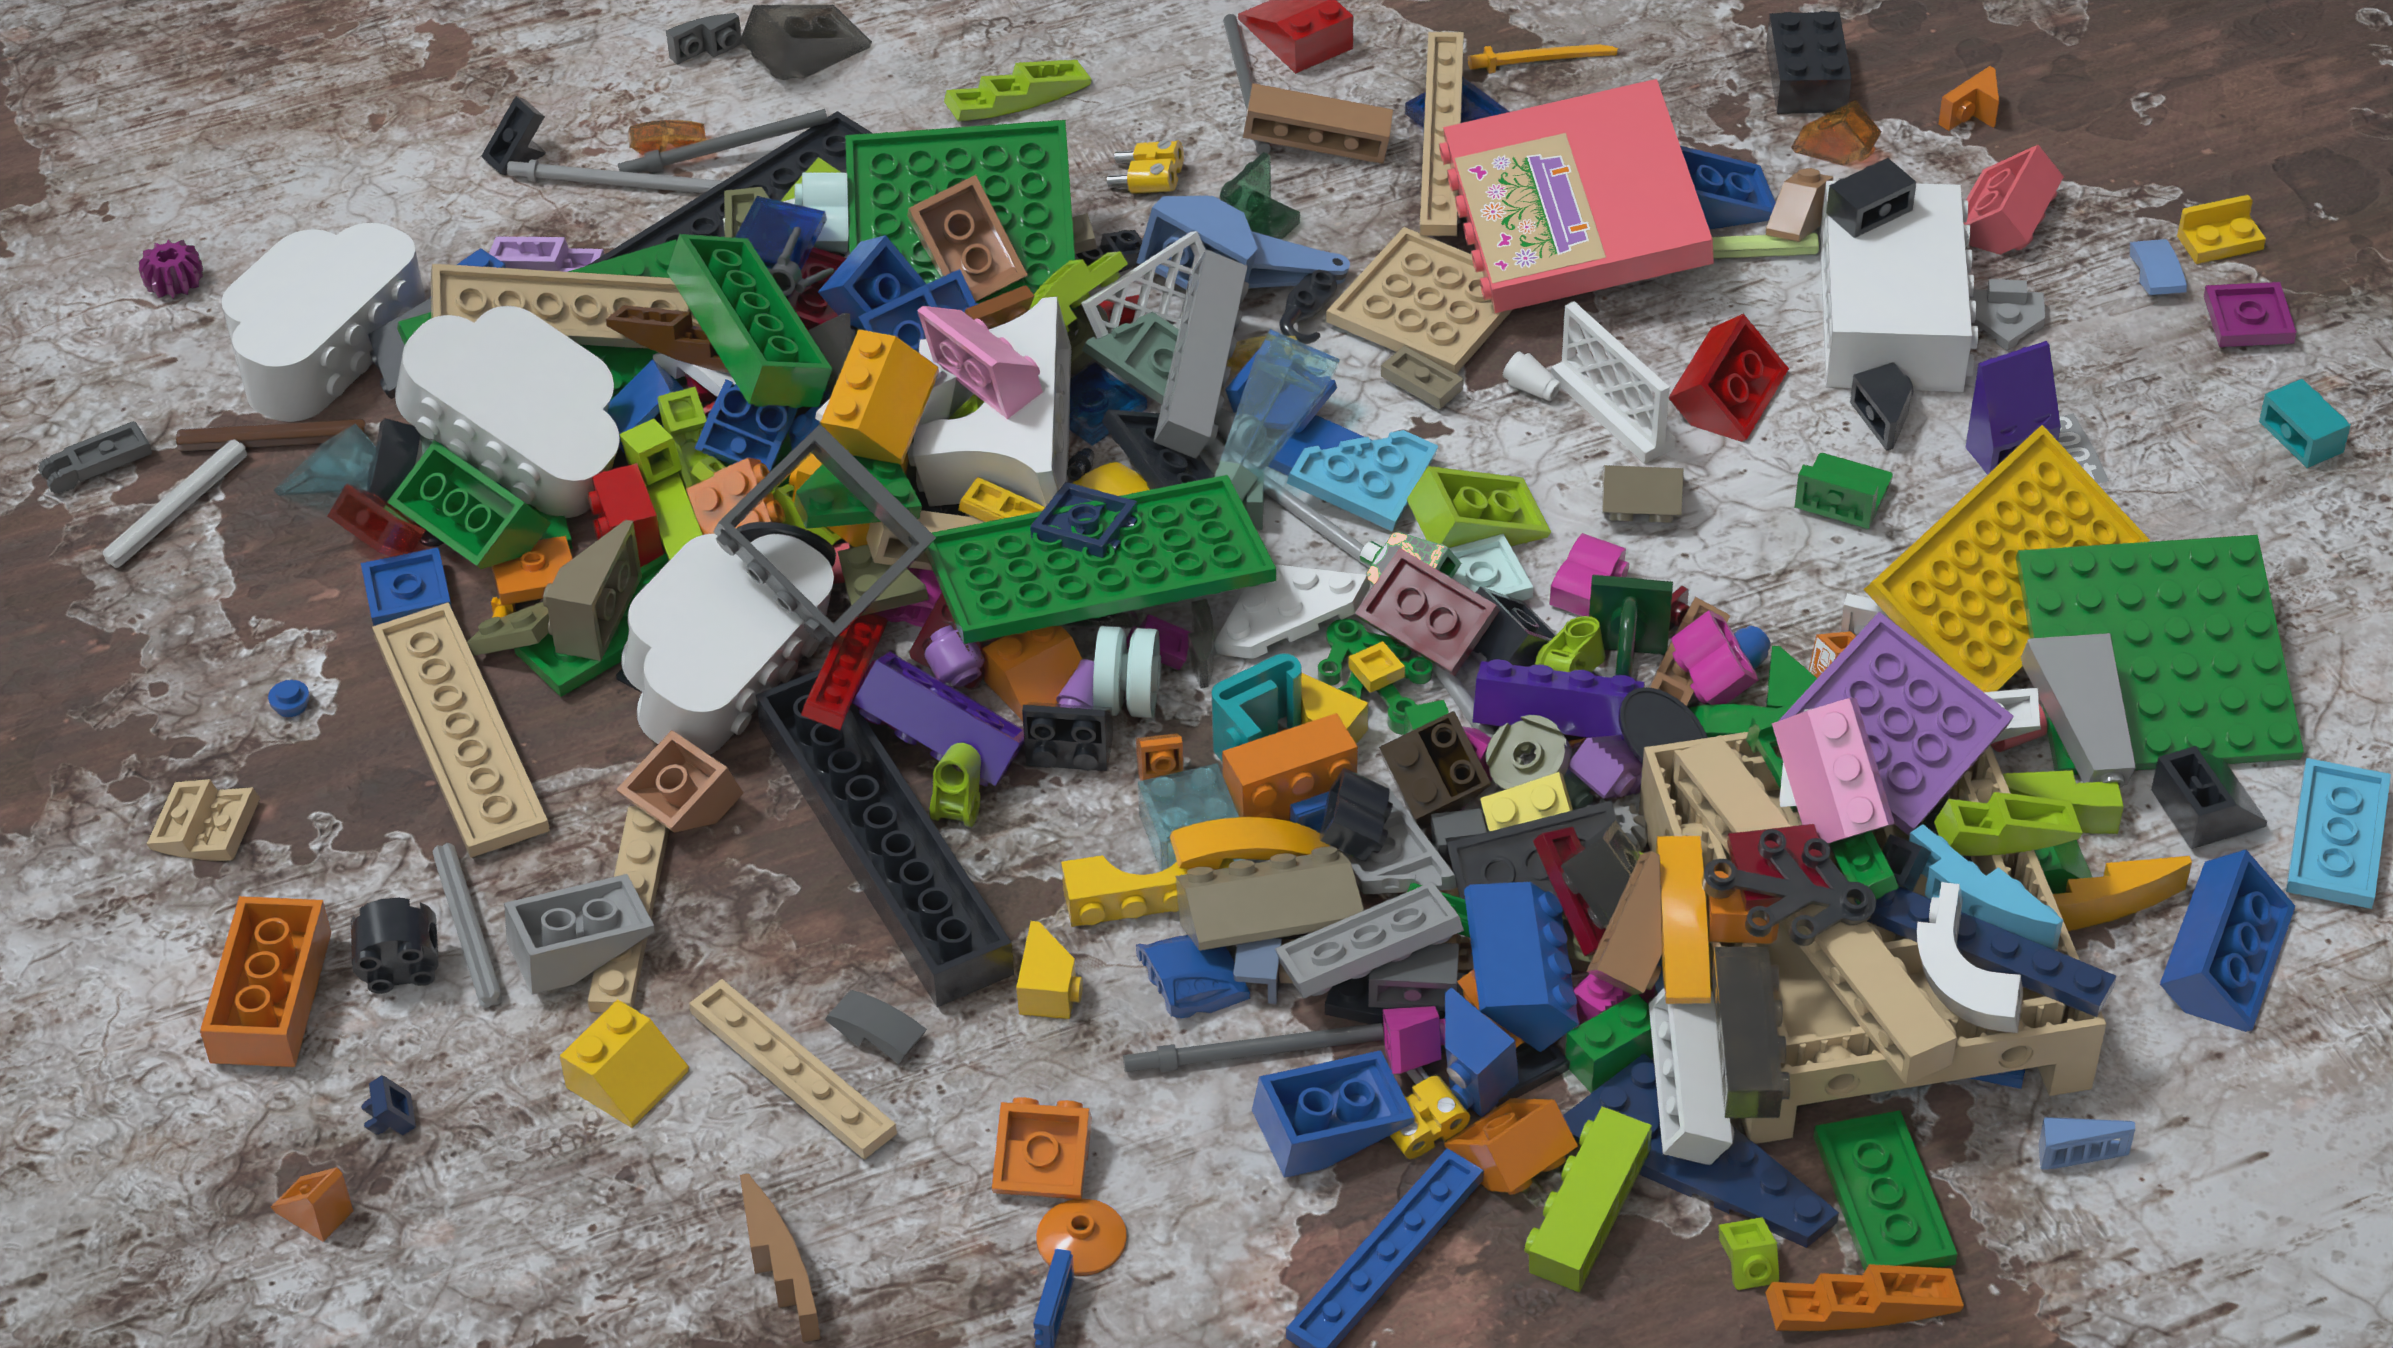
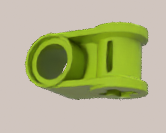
M1581 616L1568 621L1551 641L1542 646L1536 657L1535 665H1546L1553 670L1563 672L1574 670L1592 672L1605 660L1599 621L1589 616Z
M966 743L952 745L936 765L933 772L930 819L939 821L942 817L963 821L967 827L974 826L980 807L981 757L978 751L971 745ZM952 764L961 768L963 772L954 769Z

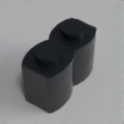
M1343 768L1328 793L1325 805L1326 814L1320 830V841L1365 862L1372 852L1379 853L1388 835V830L1384 829V824L1388 820L1393 808V803L1388 801L1389 788Z

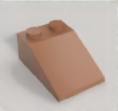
M976 175L908 209L907 216L939 275L943 277L960 269L975 302L1027 277V273Z

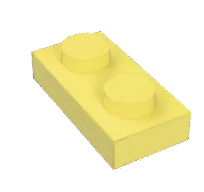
M1560 772L1480 798L1489 831L1573 810L1564 777Z

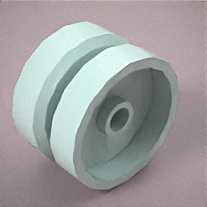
M1100 626L1094 659L1093 706L1112 707V716H1117L1123 706L1124 693L1126 691L1127 709L1132 717L1153 718L1161 677L1159 631L1157 629L1137 628L1132 634L1129 653H1127V641L1121 627Z

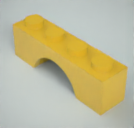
M1103 855L1062 861L1063 891L1071 927L1095 925L1100 922L1138 918L1164 912H1178L1175 876L1188 874L1187 871L1190 869L1179 868L1176 861L1172 866L1163 871L1138 875L1117 869ZM1224 858L1219 869L1229 868V864L1234 862V860Z

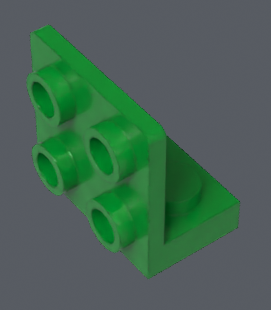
M1819 453L1813 467L1803 464L1798 474L1794 508L1869 529L1892 482L1893 473L1830 454Z

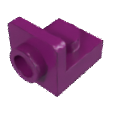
M1150 614L1146 616L1139 627L1133 626L1126 638L1127 649H1129L1132 634L1137 628L1157 629L1159 631L1161 663L1180 670L1186 661L1191 637L1190 631Z

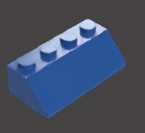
M2247 849L2205 861L2160 981V986L2185 1013L2244 1032L2253 1030L2296 907Z
M1532 882L1471 884L1464 889L1480 1012L1539 1052H1542L1579 1025L1576 1009L1577 998L1574 994L1571 977L1572 967L1569 962L1566 945L1567 935L1564 931L1562 919V905L1553 893L1543 891Z

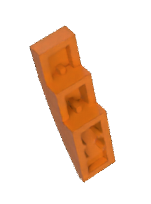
M1869 1264L1863 1275L1820 1273L1814 1284L1772 1282L1765 1292L1776 1331H1828L1870 1328L1960 1312L1964 1307L1951 1268Z

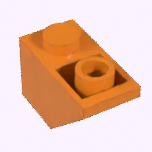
M1178 734L1136 738L1137 768L1143 802L1184 798L1182 737Z

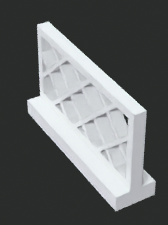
M1197 231L1186 234L1081 303L1097 339L1110 334L1113 328L1119 326L1123 306L1135 310L1133 323L1144 314L1154 312L1179 329L1192 270L1206 251ZM1189 245L1195 255L1192 269L1180 265L1183 249ZM1160 264L1169 267L1165 286L1153 283L1155 269ZM1178 271L1190 275L1186 294L1174 290ZM1132 282L1142 285L1137 304L1125 300L1128 285ZM1151 289L1163 293L1158 312L1146 308ZM1172 296L1184 300L1181 314L1177 318L1167 316ZM1104 300L1114 303L1110 323L1102 320L1096 307ZM1104 369L1110 383H1129L1110 369Z
M1575 301L1565 305L1562 362L1551 367V374L1561 382V388L1644 464L1675 449V437L1666 429L1670 387ZM1650 389L1655 392V400Z

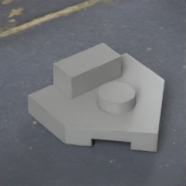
M1989 279L1987 290L1974 289L1973 297H1969V300L1976 301L1975 323H1971V326H1978L1979 332L1984 330L1997 339L1996 344L2006 351L2016 346L2019 339L2029 333L2034 334L2044 327V292H2027V280Z

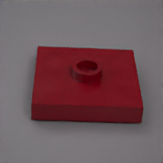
M1815 824L1772 828L1784 834L1786 838V851L1811 882L1816 886L1829 888L1818 871L1806 866L1801 858L1805 843L1812 838H1818ZM1769 829L1728 833L1727 846L1732 863L1738 870L1785 879L1774 864L1762 857L1758 852L1760 836ZM1774 841L1765 842L1769 848H1779V845ZM1809 850L1813 857L1819 858L1823 856L1819 850ZM1740 890L1745 911L1756 906L1767 908L1783 899Z

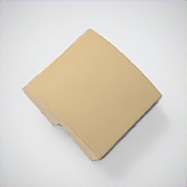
M210 779L175 782L147 845L151 850L177 857L209 861L233 860L260 797L253 787L217 790Z

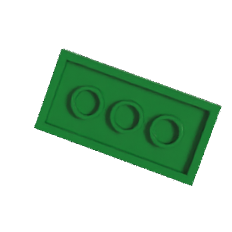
M1901 1110L1815 1126L1814 1140L1864 1272L1869 1264L1932 1268L1956 1265L1957 1251Z

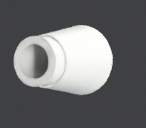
M1520 351L1515 353L1503 372V377L1509 380L1508 385L1544 398L1549 402L1557 395L1561 387V382L1530 353L1525 355Z

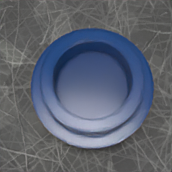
M298 680L282 681L272 687L268 694L271 708L283 717L300 715L307 708V703L310 699L308 687Z

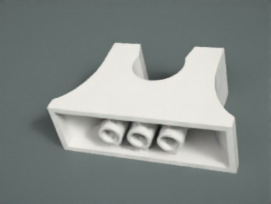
M1057 297L1042 298L1033 308L1020 317L989 329L997 338L1004 337L1021 356H1029L1034 360L1040 370L1038 377L1043 391L1040 395L1009 419H1006L984 402L979 409L970 415L947 420L974 394L956 380L949 416L917 426L914 434V443H911L908 449V458L910 465L917 467V487L919 492L925 491L929 506L960 504L962 497L975 479L979 477L1046 507L1063 484L1068 481L1071 345ZM920 340L919 353L933 362L927 340Z

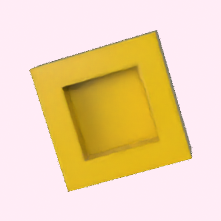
M1384 642L1349 656V669L1370 693L1405 678V666Z

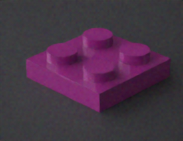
M2280 282L2205 286L2203 297L2219 347L2294 344L2297 332Z

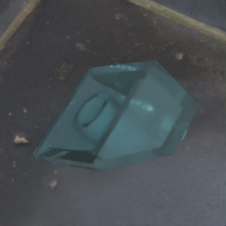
M354 424L322 443L274 491L278 496L345 492L357 484L364 488L368 482L370 463L375 459L376 446Z

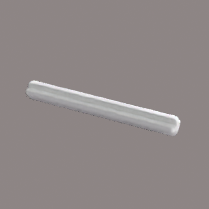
M235 439L226 443L103 551L105 561L115 568L121 567L247 456L245 446Z

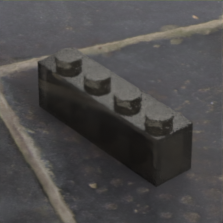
M1715 947L1712 966V986L1724 1118H1780L1782 1100L1790 1098L1789 1072H1781L1780 1064L1786 1063V1037L1778 1036L1777 1027H1782L1783 1022L1782 1001L1774 1000L1773 992H1778L1779 989L1778 965H1770L1769 947Z

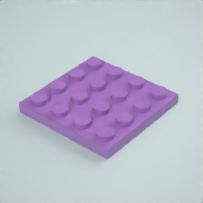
M1879 611L1780 720L1802 713L1804 709H1814L1847 698H1857L1894 823L1910 836V832L1918 828L2004 731L2014 716Z

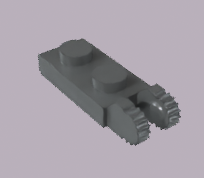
M132 421L68 446L63 451L53 454L49 458L46 457L44 460L42 459V462H39L38 471L42 477L48 478L46 481L50 491L54 492V494H59L74 489L79 481L82 482L152 454V450L138 424Z

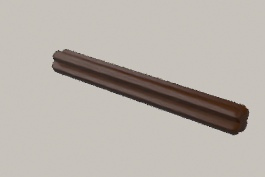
M363 419L191 428L177 431L176 444L179 451L189 452L219 450L233 439L242 443L245 448L363 442L367 438V427Z

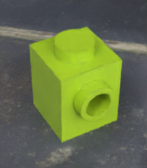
M654 418L619 434L628 465L637 463L642 478L648 486L683 470L674 438Z

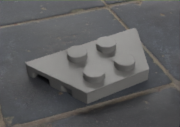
M1390 788L1388 801L1393 803V808L1388 820L1384 824V829L1388 830V835L1380 852H1372L1365 862L1341 851L1351 862L1357 886L1363 894L1407 892L1411 883L1423 886L1433 882L1439 890L1457 888L1455 874Z

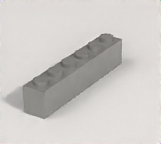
M1207 249L1192 270L1154 437L1155 443L1193 458H1197L1204 446L1210 447L1218 431V425L1214 424V419L1222 409L1224 396L1220 395V391L1224 388L1231 370L1230 367L1226 366V363L1231 358L1236 347L1237 339L1232 338L1233 332L1237 330L1243 315V311L1238 308L1239 304L1243 302L1249 287V283L1244 281L1247 271L1246 265Z

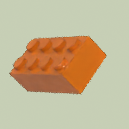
M239 896L200 1029L210 1063L280 1067L296 1066L332 933L323 900Z

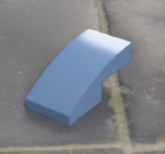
M2167 239L2130 242V257L2140 268L2139 283L2149 295L2187 292V284L2181 265Z

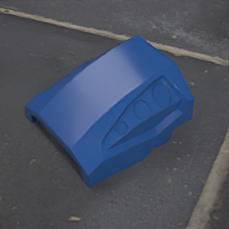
M725 379L705 422L695 450L709 456H714L716 459L731 465L746 458L759 459L771 472L799 410L798 408L781 405L759 407L748 404L737 384L734 385L732 381Z
M1188 935L1176 936L1150 944H1136V956L1139 961H1142L1143 966L1147 967L1148 978L1152 984L1157 986L1158 993L1164 997L1165 1008L1171 1017L1188 1018L1196 1012L1212 1013L1250 999V991L1246 983L1234 980L1235 962L1226 946L1198 950Z

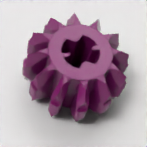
M170 239L165 244L154 243L153 249L144 250L143 258L139 260L138 268L143 285L148 292H155L158 298L170 295L173 299L176 294L188 295L189 288L199 287V280L203 277L204 270L199 253L194 245H186L184 240L172 243Z

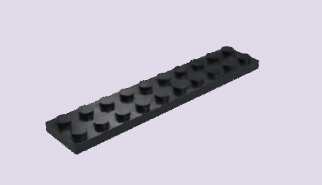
M836 111L827 117L829 123L807 129L588 265L669 241H677L679 234L725 237L723 219L725 218L724 191L762 187L768 195L771 205L779 203L799 180L802 173H805L818 157L841 173H847L845 135L870 134L872 132L839 111Z

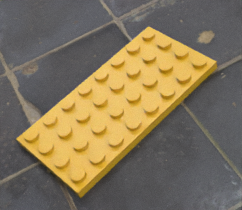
M2041 425L1863 590L1896 625L1981 691L1993 692L1998 691L2023 666L2021 656L2027 640L2030 639L2015 559L2018 550L2149 542L2150 539L2052 434Z

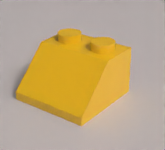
M618 999L559 1056L566 1088L630 1128H633L689 1072L687 1063L653 1021Z

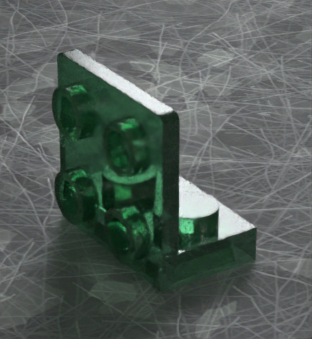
M1265 152L1259 155L1253 162H1249L1244 170L1231 181L1226 182L1221 189L1220 200L1243 212L1252 232L1282 240L1300 224L1299 211L1271 198V156Z

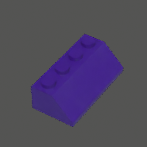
M891 652L875 661L852 702L861 708L859 713L864 718L876 724H881L883 720L896 728L894 733L902 740L916 745L919 741L931 748L930 755L938 761L956 743L971 745L978 751L981 757L979 784L983 786H988L989 783L996 786L1002 780L1025 744L1024 730L1021 727Z
M1500 659L1489 662L1481 661L1476 677L1472 722L1503 726L1509 723L1511 726L1518 721H1523L1521 719L1522 716L1538 715L1551 720L1565 735L1588 738L1622 735L1619 725L1620 705L1629 692L1637 688H1643L1645 682L1635 681L1632 677L1626 675H1616L1610 678L1595 676L1586 670L1563 672L1553 670L1546 665L1524 667L1512 665L1510 662Z

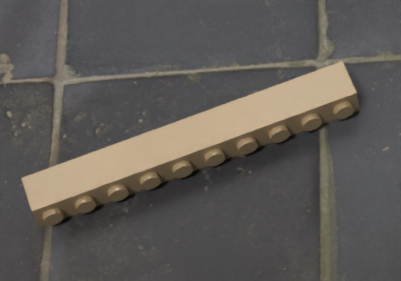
M1721 735L1676 753L1674 783L1728 853V833L1791 826L1785 811L1780 806H1775L1766 794L1761 780L1757 777L1754 778L1744 766L1739 752L1736 749H1731ZM1847 898L1851 904L1857 905L1853 898ZM1810 904L1781 921V923L1789 932L1792 922L1796 917L1800 915L1814 917L1827 907ZM1840 921L1817 935L1812 944L1800 946L1905 1085L1952 1066L1955 1046L1957 1044L1955 1029L1948 1020H1943L1933 1008L1927 992L1915 985L1908 976L1904 963L1900 958L1894 957L1883 944L1879 931L1874 926H1869L1867 922L1858 925H1847ZM1797 927L1799 933L1803 935L1811 934L1807 927Z

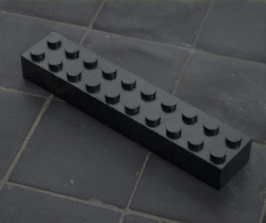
M821 669L756 694L759 724L762 732L936 1007L938 1008L1013 976L1014 964L1011 940L865 718L859 713L857 706L852 703L840 730L801 716L804 705Z

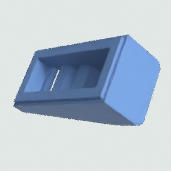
M2046 1117L2043 1120L2038 1143L2040 1169H2057L2127 1156L2130 1153L2135 1133V1122Z

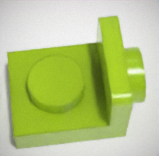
M1763 1217L1718 1225L1719 1241L1731 1261L1732 1281L1737 1290L1779 1282L1777 1242Z

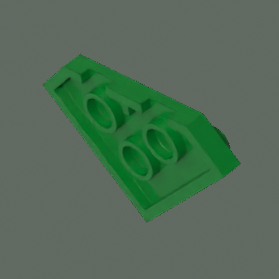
M852 455L913 516L920 519L922 505L900 464ZM823 464L796 491L794 505L806 529L881 522Z

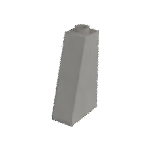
M2110 633L2028 639L2021 656L2022 665L2034 688H2038V696L2083 783L2118 782L2119 788L2128 785L2136 767Z

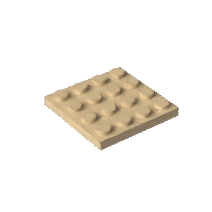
M1403 227L1326 311V322L1396 352L1403 346H1406L1457 374L1512 310L1495 313L1491 299L1484 300L1480 286V278L1484 277L1483 272H1475L1471 254Z

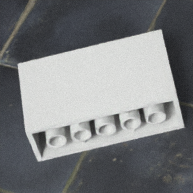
M1826 181L1820 229L1826 387L1852 388L1854 374L1894 362L1900 371L1910 378L1914 390L1964 392L1966 377H1972L1974 356L1969 353L1970 349H1977L1978 326H1971V323H1975L1976 301L1969 300V297H1973L1974 275H1967V272H1971L1972 250L1965 249V247H1969L1970 225L1963 224V222H1967L1968 200H1962L1961 185L1916 183L1912 211L1853 238L1826 214L1829 185L1836 182Z

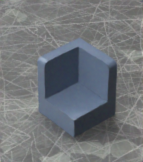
M1273 938L1237 944L1233 972L1234 980L1237 982L1268 984V1004H1277L1280 962L1275 948L1282 946L1281 939Z

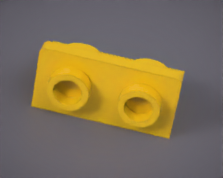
M2249 195L2187 207L2182 210L2177 237L2195 264L2264 250L2266 238L2250 216L2253 200Z

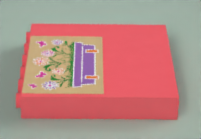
M1657 79L1443 127L1445 142L1439 143L1443 165L1450 164L1451 169L1447 170L1451 191L1458 190L1459 196L1455 197L1459 218L1466 217L1467 223L1463 224L1467 245L1474 244L1476 249L1471 251L1475 272H1483L1484 277L1480 278L1482 295L1484 300L1491 299L1495 313L1714 264L1713 239Z

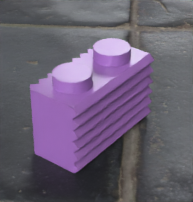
M1622 735L1586 738L1570 760L1568 769L1603 799L1632 794L1637 795L1641 790L1643 764L1635 757L1625 740H1622Z

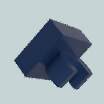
M383 1075L369 1083L371 1098L367 1099L361 1108L373 1118L364 1123V1128L379 1135L390 1127L403 1136L416 1127L412 1097L409 1091Z

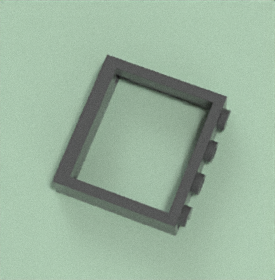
M821 424L718 522L713 531L718 536L716 538L717 543L726 553L731 556L736 554L747 564L745 567L747 573L757 583L762 585L765 582L776 593L774 597L778 604L789 613L795 611L805 621L804 628L817 641L821 642L824 640L829 646L936 539ZM811 454L909 548L834 623L735 528Z

